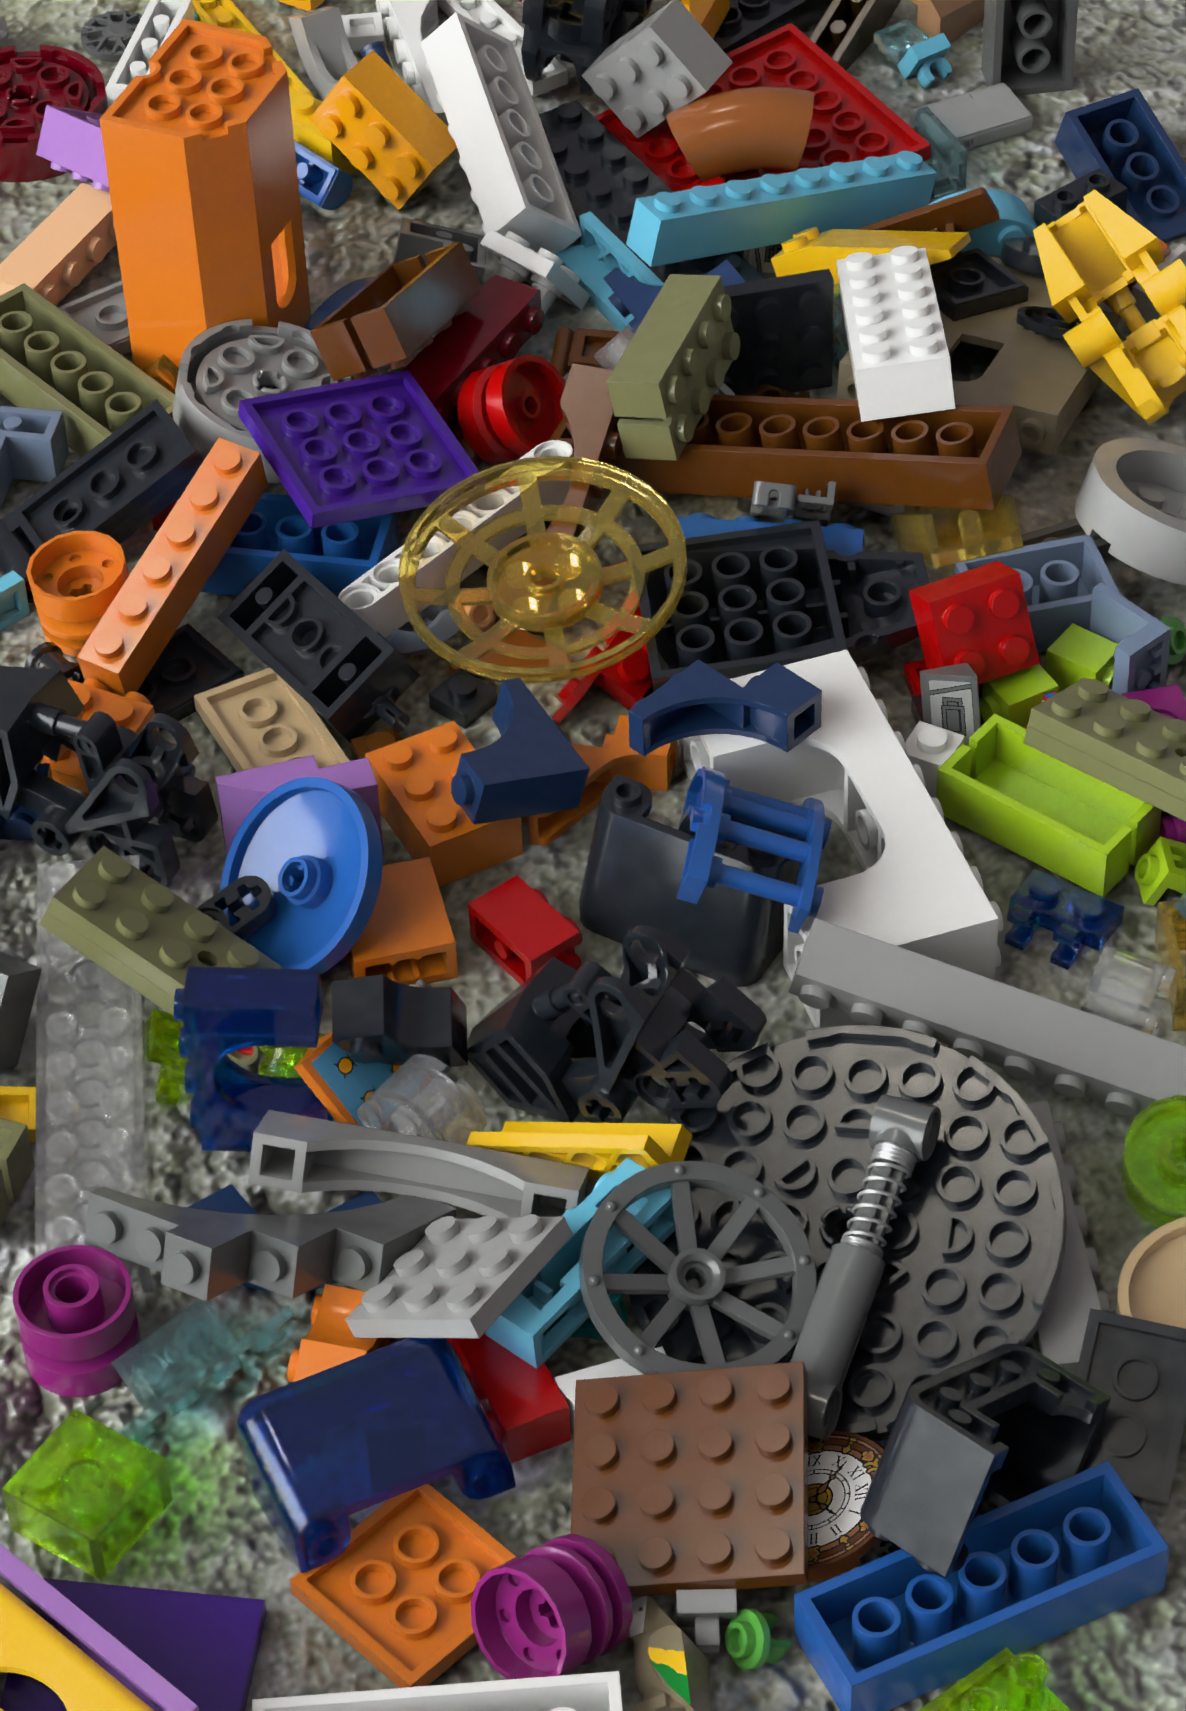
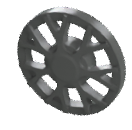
M127 10L107 11L98 16L95 15L84 24L81 30L83 49L97 59L119 62L142 15L138 12L134 13ZM101 37L91 41L88 40L89 38ZM104 47H107L108 49H111L112 51H106V50H103V48H104Z

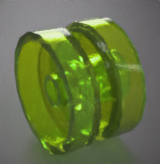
M1175 1095L1154 1101L1136 1115L1125 1135L1121 1183L1127 1201L1143 1220L1157 1227L1186 1217V1167L1183 1162H1186V1096Z

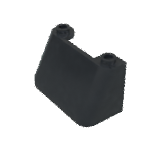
M616 774L604 789L600 799L579 898L580 921L583 926L593 933L623 944L624 937L633 926L646 925L654 927L691 949L684 965L685 969L715 981L724 976L736 987H746L756 983L762 978L783 949L784 903L718 884L715 885L714 889L705 887L697 904L676 899L690 838L695 839V836L646 818L652 809L651 791L647 786L636 780ZM716 844L714 856L722 858V864L797 885V861L738 844L734 850ZM639 940L646 953L655 956L659 955L653 945L644 940Z

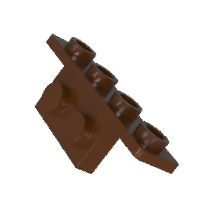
M980 187L855 230L965 232L998 221L1000 217L999 210L985 188Z

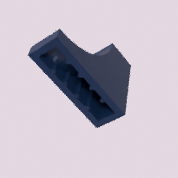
M520 678L502 680L492 717L501 737L484 748L461 754L456 775L451 782V794L454 801L463 809L474 825L578 808L590 770L523 681Z

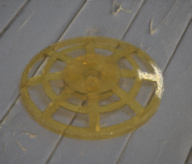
M546 456L524 458L499 464L473 474L449 488L428 506L414 523L403 545L399 561V590L406 616L417 635L433 652L454 666L478 676L500 681L520 678L523 683L563 681L588 675L618 663L639 650L661 630L674 613L684 591L688 571L686 542L679 520L667 501L649 484L630 472L607 463L580 457ZM538 481H578L611 490V493L598 512L571 505H541ZM519 485L522 509L496 517L473 533L452 518L459 510L483 496L503 488ZM629 499L641 506L656 520L668 540V546L642 556L632 536L618 523L614 522ZM544 521H568L587 527L576 538L567 534L546 532ZM520 525H526L527 536L509 543L501 551L487 544L489 540L507 530ZM439 531L459 546L447 569L445 589L416 587V574L420 559L429 541ZM606 535L620 547L627 561L601 568L600 560L593 549L602 537ZM472 557L489 567L487 587L460 589L463 572ZM673 562L674 575L671 590L662 607L652 619L633 615L643 594L646 581L645 573ZM544 577L556 579L553 584L548 586L534 584L538 579ZM631 578L629 593L620 610L598 603L602 596L604 585ZM418 604L448 606L449 613L458 628L473 642L456 651L439 640L428 629L421 617ZM491 604L501 619L489 630L483 632L469 619L463 606ZM585 617L604 624L602 628L587 637L572 643H565L563 628L574 625ZM517 629L544 632L546 647H521L503 641ZM618 630L635 634L608 651L585 660L569 663L568 655L577 654L592 648L611 637ZM493 651L500 655L518 659H548L550 667H505L479 661L478 659Z

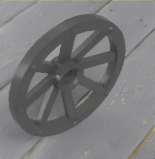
M676 1161L649 1167L624 1180L611 1191L595 1212L585 1233L579 1258L580 1288L590 1319L609 1347L630 1366L643 1374L779 1364L798 1342L817 1289L816 1268L810 1244L804 1230L790 1209L777 1195L752 1177L729 1167L709 1162ZM690 1187L714 1190L742 1202L707 1250L697 1248ZM671 1188L679 1252L677 1256L626 1210L631 1204L651 1193ZM755 1213L774 1231L787 1255L786 1257L724 1268L721 1261ZM613 1225L665 1274L603 1273L604 1244L611 1226ZM792 1276V1301L785 1324L722 1289ZM693 1278L698 1280L699 1289L690 1287L686 1280H692ZM608 1294H667L669 1300L638 1338L619 1317ZM711 1306L771 1341L757 1352L745 1358L726 1363L709 1307ZM683 1310L690 1311L705 1364L681 1361L653 1349Z

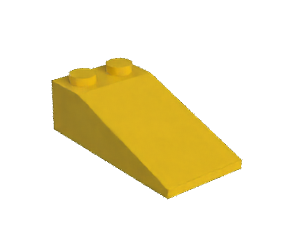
M812 227L793 234V239L781 243L783 250L773 256L771 262L776 277L829 269L834 279L835 295L840 293L836 260L846 259L850 254L868 252L872 255L890 253L891 250L900 246H914L917 249L926 248L929 265L953 258L971 242V239L967 232L831 229L819 233L817 227Z

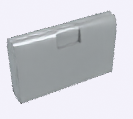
M998 83L910 110V120L913 127L920 136L931 144L932 151L939 159L1029 133L1032 130L1033 123L1032 114L1005 83Z

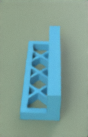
M591 211L579 215L582 236H580L581 243L557 252L555 255L563 260V266L581 277L578 284L591 295L588 301L618 331L635 333L628 324L634 319V316L630 314L624 318L610 302L608 297L614 292L603 278L617 267L623 274L637 282L655 286H663L664 283Z

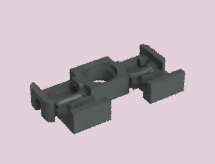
M755 481L750 516L767 523H782L790 519L804 522L819 520L821 526L828 527L830 512H832L836 482L829 481L825 487L827 490L826 497H821L820 490L816 491V496H811L809 489L805 490L804 495H796L797 486Z

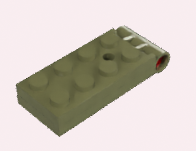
M1086 678L1081 679L1031 708L1024 744L1186 821V721L1171 719L1152 710L1150 705L1144 701L1128 699L1109 690L1105 683Z
M105 846L52 897L39 924L217 1045L230 1060L237 1064L249 1065L255 1062L305 1003V993L301 985L289 976L278 975L282 968L281 965Z

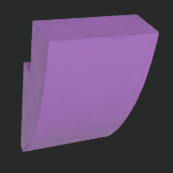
M314 755L215 777L227 855L243 821L262 798L288 781L303 777H319L350 788L366 802L378 825L384 856L378 786L368 758L318 768Z

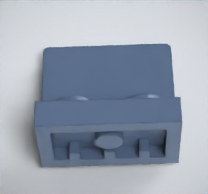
M1099 583L1093 587L1090 631L1118 644L1114 652V675L1111 690L1121 695L1122 693L1166 686L1171 628L1105 584Z

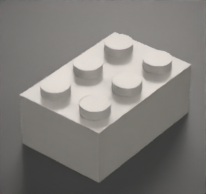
M672 0L610 45L582 74V77L617 115L622 124L638 139L666 120L668 113L692 102L707 92L733 62L679 0Z

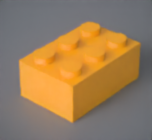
M374 50L341 77L310 117V120L319 128L320 132L398 210L427 186L457 151L455 140L448 132V126Z

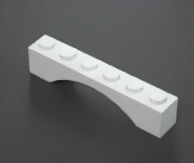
M376 0L377 12H381V17L384 19L387 39L389 42L393 41L397 64H402L405 83L409 87L411 86V89L448 126L449 123L444 109L436 97L438 92L433 77L425 66L427 60L421 46V42L439 26L437 0Z

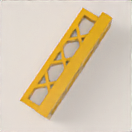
M505 1121L501 1132L471 1131L466 1145L589 1167L588 1181H598L605 1173L613 1172L627 1157L645 1169L663 1163L684 1161L693 1135L683 1124Z

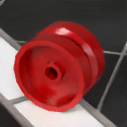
M526 354L472 372L461 385L457 399L458 421L465 440L476 455L488 464L505 466L516 462L537 445L551 439L563 419L560 400L566 384L557 368L543 357Z

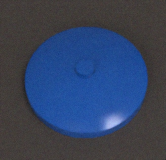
M303 777L278 786L262 798L245 818L236 833L225 861L220 891L238 878L249 875L260 877L268 884L276 899L275 913L266 924L243 940L281 965L282 968L278 975L289 976L297 982L319 976L336 965L351 950L363 933L376 904L383 868L380 832L371 809L356 792L344 785L319 777ZM251 894L243 898L245 905L249 906L251 910L260 905L257 898H254ZM228 907L223 910L232 925L238 923Z

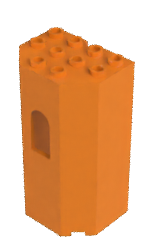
M185 18L149 59L150 74L145 76L136 75L100 118L133 363L171 392H175L179 365L184 350L196 336L205 330L222 323L242 319H252V326L278 328V323L281 321L304 327L311 317L287 70L281 60L277 61L274 57L272 45L266 36Z

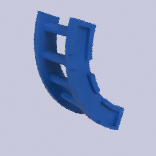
M702 766V769L699 768L688 787L678 830L695 835V839L690 838L676 899L697 904L705 887L714 889L716 884L793 906L788 931L798 934L807 916L813 918L817 916L824 893V888L817 886L816 880L821 851L826 845L832 820L825 818L823 802L810 797L801 806L746 791L730 786V780L725 779V774L722 771ZM724 841H728L799 862L797 885L722 864V858L714 856L716 844L723 845Z

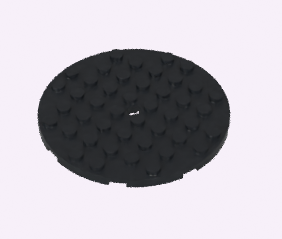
M842 1025L805 1031V1037L789 1040L772 1047L765 1043L734 1058L726 1064L733 1076L732 1084L723 1094L717 1106L711 1108L673 1109L668 1115L670 1120L668 1124H683L693 1135L684 1161L709 1162L737 1170L760 1182L782 1200L797 1218L808 1239L814 1257L816 1286L818 1287L833 1245L839 1244L836 1243L835 1239L827 1235L829 1227L839 1219L853 1218L852 1207L860 1204L857 1194L864 1190L862 1180L869 1176L867 1166L872 1164L870 1157H872L873 1149L869 1144L870 1123L880 1097L887 1094L939 1107L941 1125L935 1149L929 1160H920V1162L915 1164L911 1177L904 1179L903 1184L906 1186V1191L899 1193L898 1196L902 1204L894 1207L893 1211L896 1213L897 1218L889 1221L888 1225L892 1228V1231L884 1235L887 1245L880 1247L883 1252L882 1260L885 1262V1269L842 1387L841 1412L834 1431L854 1433L872 1440L890 1436L886 1426L889 1422L896 1420L906 1392L912 1385L1000 1345L1010 1343L1026 1346L1044 1317L1060 1278L1066 1246L1067 1217L1061 1177L1047 1136L1034 1113L1021 1096L998 1073L976 1057L971 1055L968 1058L953 1049L940 1045L938 1039L928 1035L900 1028L875 1025ZM690 1187L697 1248L707 1250L742 1202L714 1190ZM755 1213L721 1261L724 1268L786 1257L787 1255L774 1231ZM676 1230L662 1243L675 1256L679 1254ZM633 1243L627 1248V1252L635 1246ZM647 1258L632 1274L665 1273ZM792 1276L722 1289L785 1324L792 1301ZM694 1278L686 1280L690 1287L699 1289L698 1280ZM629 1294L633 1313L643 1332L668 1302L667 1294ZM711 1306L709 1307L726 1363L745 1358L757 1352L771 1341ZM683 1310L654 1348L663 1346L666 1355L690 1363L705 1364L690 1311ZM796 1345L780 1363H790Z

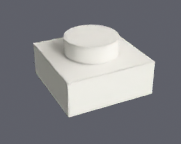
M381 12L341 15L352 51L361 52L360 50L368 44L384 41Z

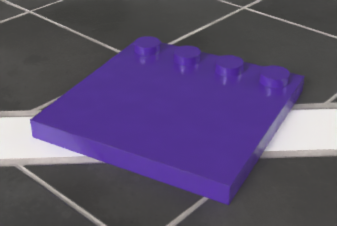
M409 370L239 401L238 416L311 529L484 496L486 480Z
M43 1578L198 1705L200 1711H245L267 1615L265 1600ZM8 1673L0 1700V1708L4 1711H67L58 1695L44 1683L26 1675Z

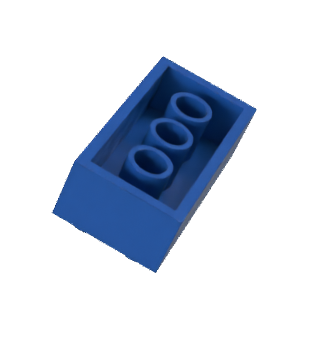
M263 493L201 592L238 596L244 590L245 585H249V581L255 579L284 549L338 597L344 588L399 548L397 514L391 513L311 529L290 495Z

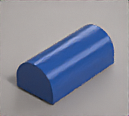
M294 139L299 194L326 210H335L341 207L347 201L352 191L353 181L351 175Z

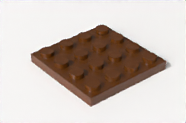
M804 1362L576 1380L571 1534L591 1538L611 1554L624 1573L632 1597L676 1594V1590H739L808 1585L807 1370Z

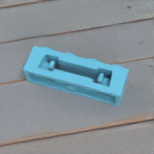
M627 1157L613 1172H607L600 1177L594 1186L593 1192L576 1208L568 1209L562 1215L565 1217L573 1234L572 1237L486 1330V1336L538 1369L590 1317L584 1304L579 1279V1258L585 1233L595 1212L611 1191L624 1180L645 1170L644 1167ZM671 1188L642 1197L626 1209L661 1243L676 1230ZM612 1225V1229L608 1232L604 1244L603 1273L632 1274L648 1257L636 1246L627 1252V1248L632 1242ZM561 1287V1290L553 1297L554 1292ZM564 1313L565 1316L543 1337V1333Z

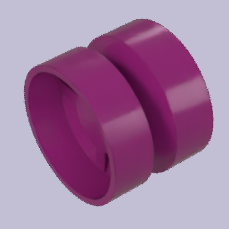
M68 1245L41 1254L22 1270L14 1285L13 1305L26 1366L32 1378L44 1389L67 1397H88L101 1394L122 1383L135 1369L142 1351L141 1334L135 1310L131 1278L122 1261L112 1253L98 1247Z

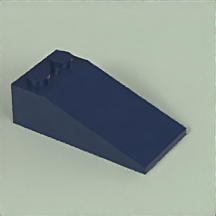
M1139 88L1066 112L1054 143L1074 176L1078 179L1098 168L1128 188L1126 214L1164 243L1185 237L1186 164Z

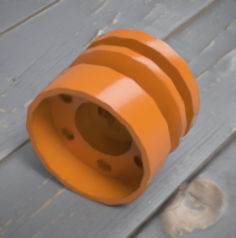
M97 531L68 532L57 535L40 545L30 557L26 574L45 641L58 645L62 649L63 654L77 657L129 577L126 559L121 545L111 536Z

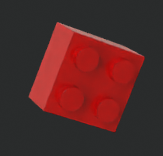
M997 560L908 590L927 670L968 663L975 672L978 685L1040 664L1020 572Z

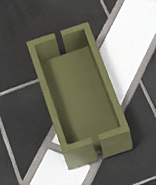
M670 274L606 381L615 417L642 418L641 420L620 419L617 423L625 458L677 461L687 442L692 440L694 430L702 415L707 413L710 401L716 390L723 385L725 374L731 363L738 358L740 339L739 335L733 331L730 318L732 309L731 299L728 294H725L721 276Z

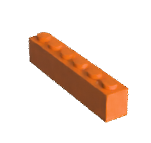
M220 437L218 438L77 655L84 680L87 678L96 679L103 683L109 692L124 697L130 691H138L267 489L268 482L259 452Z

